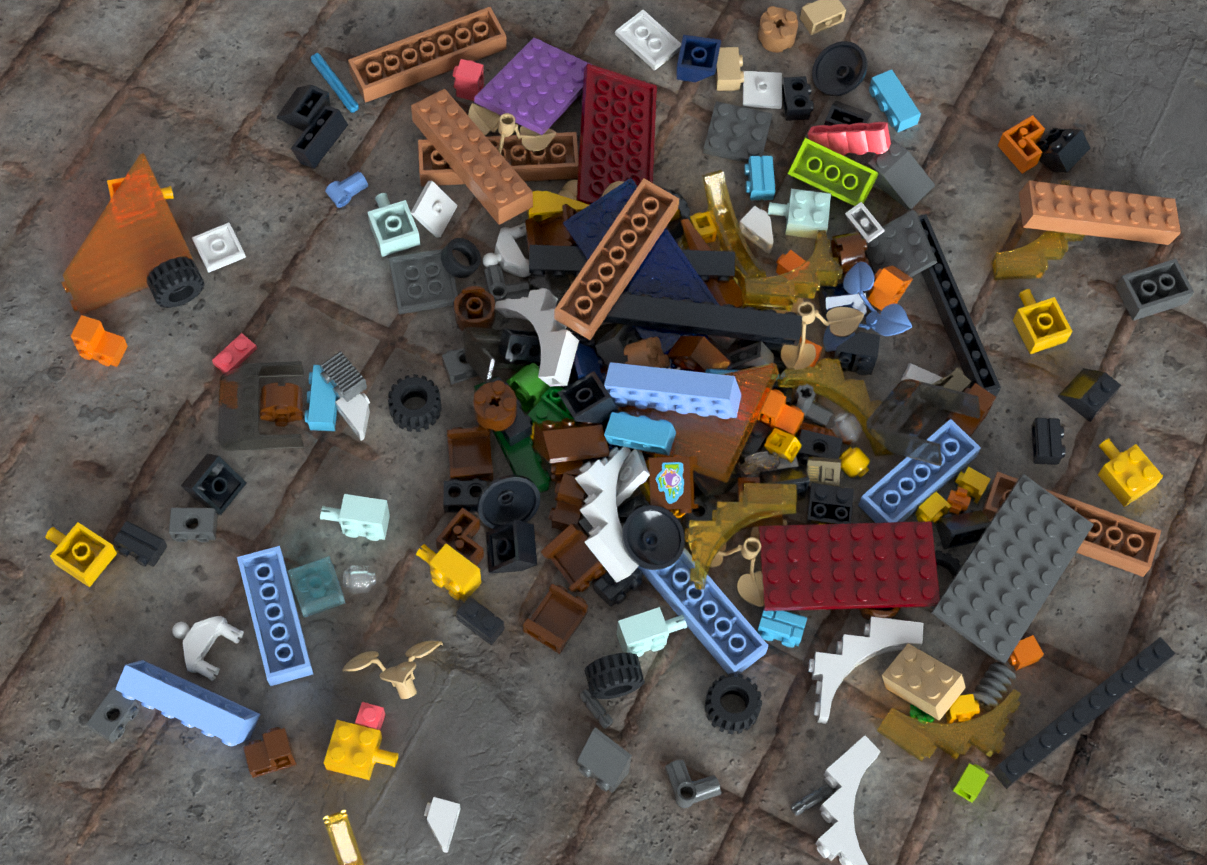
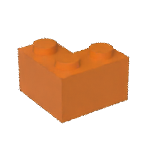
M1033 115L1002 133L998 143V147L1022 174L1036 166L1042 154L1036 143L1041 140L1045 128Z
M893 265L885 267L883 270L879 269L874 276L876 281L868 291L870 296L867 300L881 311L890 304H897L913 278Z
M81 315L71 334V338L82 358L97 360L105 366L112 365L118 367L128 347L124 337L105 331L101 321Z
M767 388L756 408L755 419L771 427V432L776 428L795 436L803 422L804 413L796 406L786 405V396L781 391Z

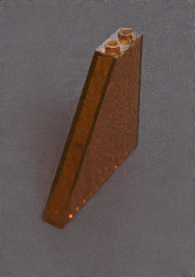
M144 153L138 156L63 273L65 280L61 282L66 293H71L73 300H70L74 311H79L81 315L149 287L146 279L150 271L162 262L176 257H188V259L191 258L193 260Z
M769 363L722 374L735 376L741 392L737 418L722 419L715 415L704 417L697 413L688 412V414H680L672 410L662 412L655 408L639 409L629 405L619 407L618 411L626 412L635 417L646 416L655 421L667 420L673 425L676 435L669 456L642 451L643 453L654 457L697 456V465H693V471L727 483L779 372L775 363Z

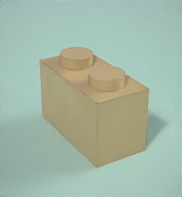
M817 0L813 3H807L802 7L800 20L809 33L813 35L843 22L846 9L840 0Z
M738 47L720 48L715 72L716 91H739L740 84L744 83V71H740V67L743 65V57L739 55Z

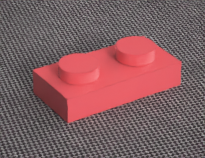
M241 333L212 362L226 376H229L257 350V346Z

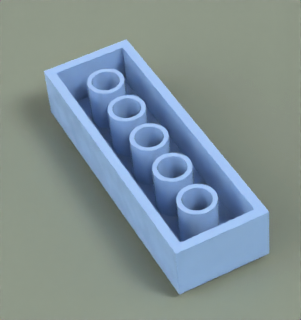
M612 362L609 364L604 384L615 405L620 407L629 405L639 409L655 408L662 412L672 410L680 414H688L689 412L697 413L704 417L714 415L722 419L737 418L741 399V392L735 376Z
M950 419L861 497L858 506L875 523L904 522L934 492H938L977 457L981 447Z
M280 546L237 557L269 685L273 686L313 675Z
M144 660L126 664L115 689L121 692V695L127 699L141 701V705L146 708H156L162 711L161 714L165 717H175L182 720L181 723L187 727L193 728L195 726L201 729V733L206 736H216L222 739L221 742L228 746H234L251 739L260 714Z

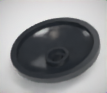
M841 41L829 45L818 55L812 69L814 84L822 93L829 96L848 94L860 85L866 75L868 68L866 54L861 47L853 42Z
M521 475L500 477L488 484L480 494L477 503L479 517L486 526L492 529L515 519L528 522L539 508L540 493L535 483L527 477Z
M648 505L636 509L627 517L622 528V543L628 556L637 565L649 570H661L671 566L680 558L685 546V534L680 521L673 513L660 506ZM646 538L651 540V544L646 542Z

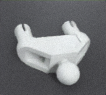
M522 223L512 228L503 227L500 229L495 252L487 253L483 257V265L486 268L491 265H497L499 262L504 271L513 275L526 277L531 274L529 273V260L525 259L514 240L527 235L526 224Z
M222 616L199 621L193 625L191 630L185 622L176 623L172 629V633L176 638L184 639L183 649L187 671L191 673L198 672L211 681L216 678L214 674L218 675L220 669L204 661V657L217 637L222 635L237 644L240 641L238 637L242 638L244 633L242 630L228 624L226 618Z

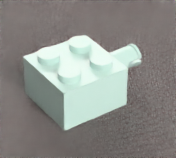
M791 189L787 205L769 202L768 215L785 216L787 219L785 235L825 240L828 229L831 194Z
M386 193L378 194L375 200L378 203L379 209L367 213L369 225L381 256L384 257L420 245L419 232L406 200L390 204Z
M344 494L341 509L322 506L321 510L323 511H321L320 519L339 522L342 532L346 536L352 538L363 536L372 541L385 540L390 518L387 500Z
M658 607L619 620L617 637L623 653H632L640 657L644 654L643 652L649 650L655 652L663 649L664 645L667 644L669 633L687 628L686 621H683L684 616L680 615L664 620L661 609Z

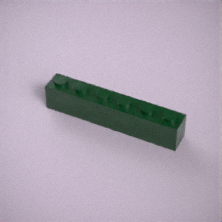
M494 377L485 382L475 385L474 394L477 391V388L496 379L497 377ZM491 429L513 475H521L532 480L537 486L539 493L549 490L551 478L546 469L543 470L540 465L542 460L539 453H534L531 447L533 446L531 437L529 436L510 447L500 431Z

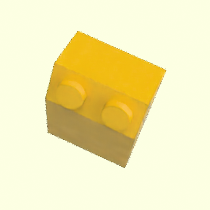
M537 190L533 191V207L527 210L528 219L533 218L540 222L563 212L562 205L568 204L578 212L579 225L582 221L589 223L590 205L549 191Z

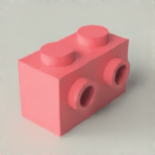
M461 59L459 65L455 66L453 71L456 96L474 101L475 96L484 88V66L472 60Z

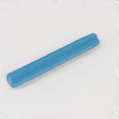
M319 53L312 55L311 62L351 113L359 109L358 103Z

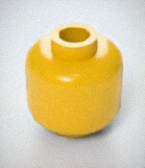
M849 447L839 456V459H841V469L850 478H854L857 475L861 478L869 471L867 466L870 459L860 448L855 447L852 449Z

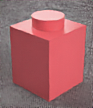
M362 702L355 724L381 730L385 718L384 708Z

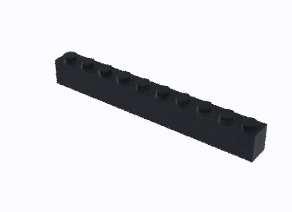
M927 214L920 215L918 218L937 260L936 264L921 271L964 375L972 381L970 389L976 383L997 397L1001 386Z
M530 245L529 273H533V276L536 277L553 274L554 277L574 275L576 278L597 247ZM651 249L633 277L636 280H647L648 277H656L658 281L676 278L677 281L681 282L689 281V279H697L698 282H709V279H716L719 283H728L735 276V252Z
M623 291L603 322L798 346L802 316L794 312L776 313L775 310L771 309L758 311L753 307L735 308L734 305L730 304L718 306L712 302L694 303L690 299L678 301L666 296L661 298H653L649 294L637 296Z
M1159 637L998 764L992 773L1008 789L1167 663L1176 653Z

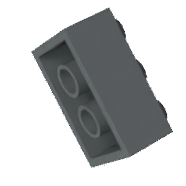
M1177 259L1123 275L1116 285V289L1133 321L1187 304L1194 293Z

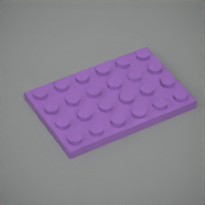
M533 38L475 96L474 103L499 115L505 113L512 114L515 117V123L543 135L583 92L584 67L587 62L539 39Z

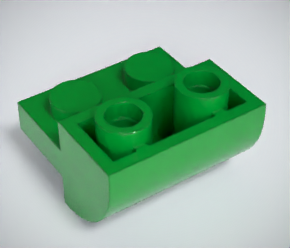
M551 386L541 396V401L527 414L534 424L542 423L545 420L556 422L562 421L564 418L574 419L558 394L563 388Z

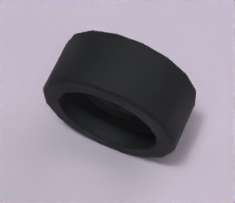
M455 238L442 250L441 262L446 271L452 276L467 278L480 266L481 255L477 247L469 240ZM452 250L463 253L467 257L470 266L460 264L453 256Z

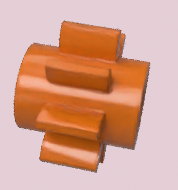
M958 487L956 491H950L947 502L951 505L950 512L959 515L961 510H967L971 497L967 496L968 490Z

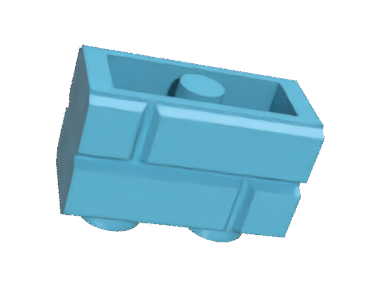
M750 156L748 164L744 165V174L749 179V181H746V193H750L751 200H773L775 195L773 157Z
M785 610L763 611L757 633L764 640L773 641L775 639L782 641V644L786 647H794V645L799 647L807 617Z

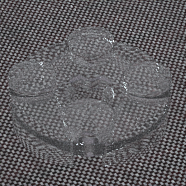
M768 451L759 452L744 458L745 463L741 465L739 462L737 468L742 477H758L760 472L778 470L777 467L780 465V460L776 452H773V455H768Z

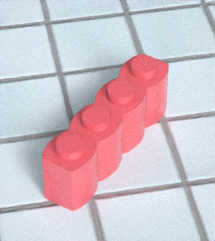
M887 122L855 123L850 125L836 124L832 126L818 125L811 127L808 132L809 140L843 156L848 153L863 155L867 152L882 154L888 151L891 145Z

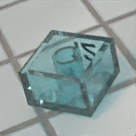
M330 556L288 570L304 618L345 604Z

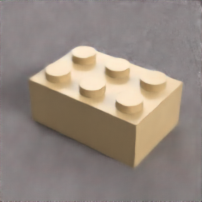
M909 643L882 674L887 690L937 720L943 717L966 688L961 673Z

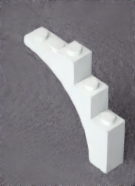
M540 288L539 290H530L528 297L496 301L495 309L506 318H520L533 324L541 347V364L538 377L550 387L567 386L579 340L570 331L566 330L565 325L554 319V310L558 298L550 290Z
M616 446L609 451L608 458L605 457L592 464L590 462L584 464L579 469L581 473L575 479L588 495L584 500L586 504L580 511L593 526V529L589 532L590 537L585 541V544L613 579L619 582L630 576L639 565L631 560L624 549L622 527L616 506L618 474L631 450L627 447L618 449Z
M871 617L868 624L865 623L864 625L865 637L844 634L841 641H837L836 654L816 652L814 658L809 660L808 672H812V680H820L816 683V694H819V702H815L814 715L818 716L817 723H827L834 694L843 679L855 667L877 655L903 650L908 643L920 649L923 641V623Z
M863 736L827 768L824 773L826 783L832 789L836 788L837 791L820 807L821 816L826 822H832L833 826L817 840V851L824 858L828 857L830 861L838 855L842 865H868L859 847L855 833L854 803L863 774L881 751L866 736Z

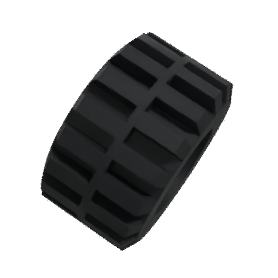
M176 257L160 263L150 271L146 279L156 303L160 307L166 308L178 307L192 301L204 289L203 286H205L195 262L191 258L188 259V257Z
M413 374L411 378L407 375L404 380L398 379L397 385L393 384L391 386L392 391L388 393L389 411L391 418L393 417V422L395 424L399 423V428L404 429L406 427L409 432H412V429H416V432H421V428L427 430L429 429V424L433 426L436 423V419H439L442 409L441 397L437 385L434 386V382L431 379L427 381V377L423 375L421 378H418V374ZM413 397H419L426 401L423 407L415 410L408 409L403 405L408 399Z
M616 653L604 656L590 663L584 670L591 697L596 699L621 697L636 691L645 683L638 656L632 653Z
M729 673L728 677H725V675L720 676L719 680H715L712 686L709 687L705 700V712H707L706 717L708 721L712 720L711 725L714 728L719 726V731L724 732L725 729L728 730V734H733L734 731L740 734L743 732V729L747 731L751 728L752 724H755L761 711L762 695L760 691H757L758 686L756 683L751 684L752 679L749 677L745 680L742 678V674L738 673V677H734V673ZM735 694L744 700L746 709L740 713H730L722 707L720 700L725 695Z

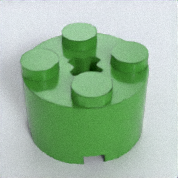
M535 363L526 365L507 380L516 398L520 401L522 410L525 412L531 411L541 401V396L550 388L548 384L538 377L539 367Z

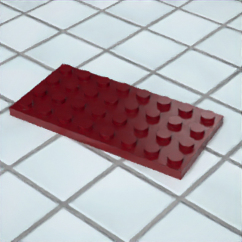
M586 64L583 79L576 201L603 210L601 203L603 202L602 195L612 183L622 181L633 185L635 188L619 205L608 211L619 215L643 178L653 183L656 85L595 65Z
M932 521L759 526L764 611L935 606L940 600Z

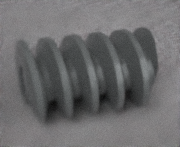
M997 662L989 666V671L985 672L984 678L979 682L980 685H977L975 692H972L974 700H977L979 703V707L986 711H991L990 706H998L997 701L994 699L1002 700L1003 697L999 692L1005 694L1007 692L1003 685L1010 687L1012 683L1009 679L1015 680L1016 675L1008 667Z

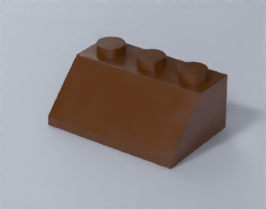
M564 418L562 421L545 420L542 423L535 424L534 449L549 463L609 456V448L602 424L576 422L572 418Z

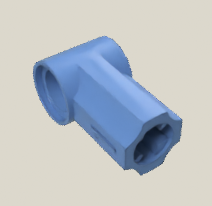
M356 172L341 182H332L328 185L325 192L335 205L340 208L348 204L352 196L367 188L368 183L361 172Z

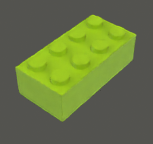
M807 138L804 139L788 172L790 176L853 206L858 205L860 202L865 203L879 174Z

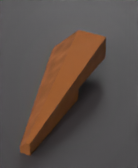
M689 219L681 220L689 249L712 251ZM709 279V282H700L705 302H712L718 306L730 304L734 305L735 308L751 304L734 280H730L728 283H719L716 279Z

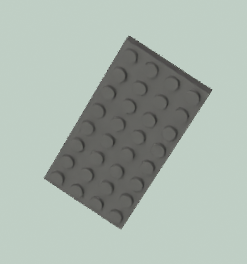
M1022 474L931 613L999 663L1005 664L1094 524L1029 477Z

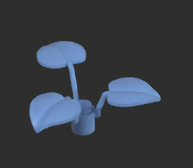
M857 263L848 271L843 282L844 289L853 295L859 292V295L871 311L866 316V324H859L858 327L865 328L866 330L871 328L882 336L896 335L912 328L906 311L900 305L890 304L882 309L880 315L867 300L863 291L870 290L875 280L873 270L867 263ZM829 325L823 338L825 351H836L837 346L854 336L855 332L847 337H838L830 332Z

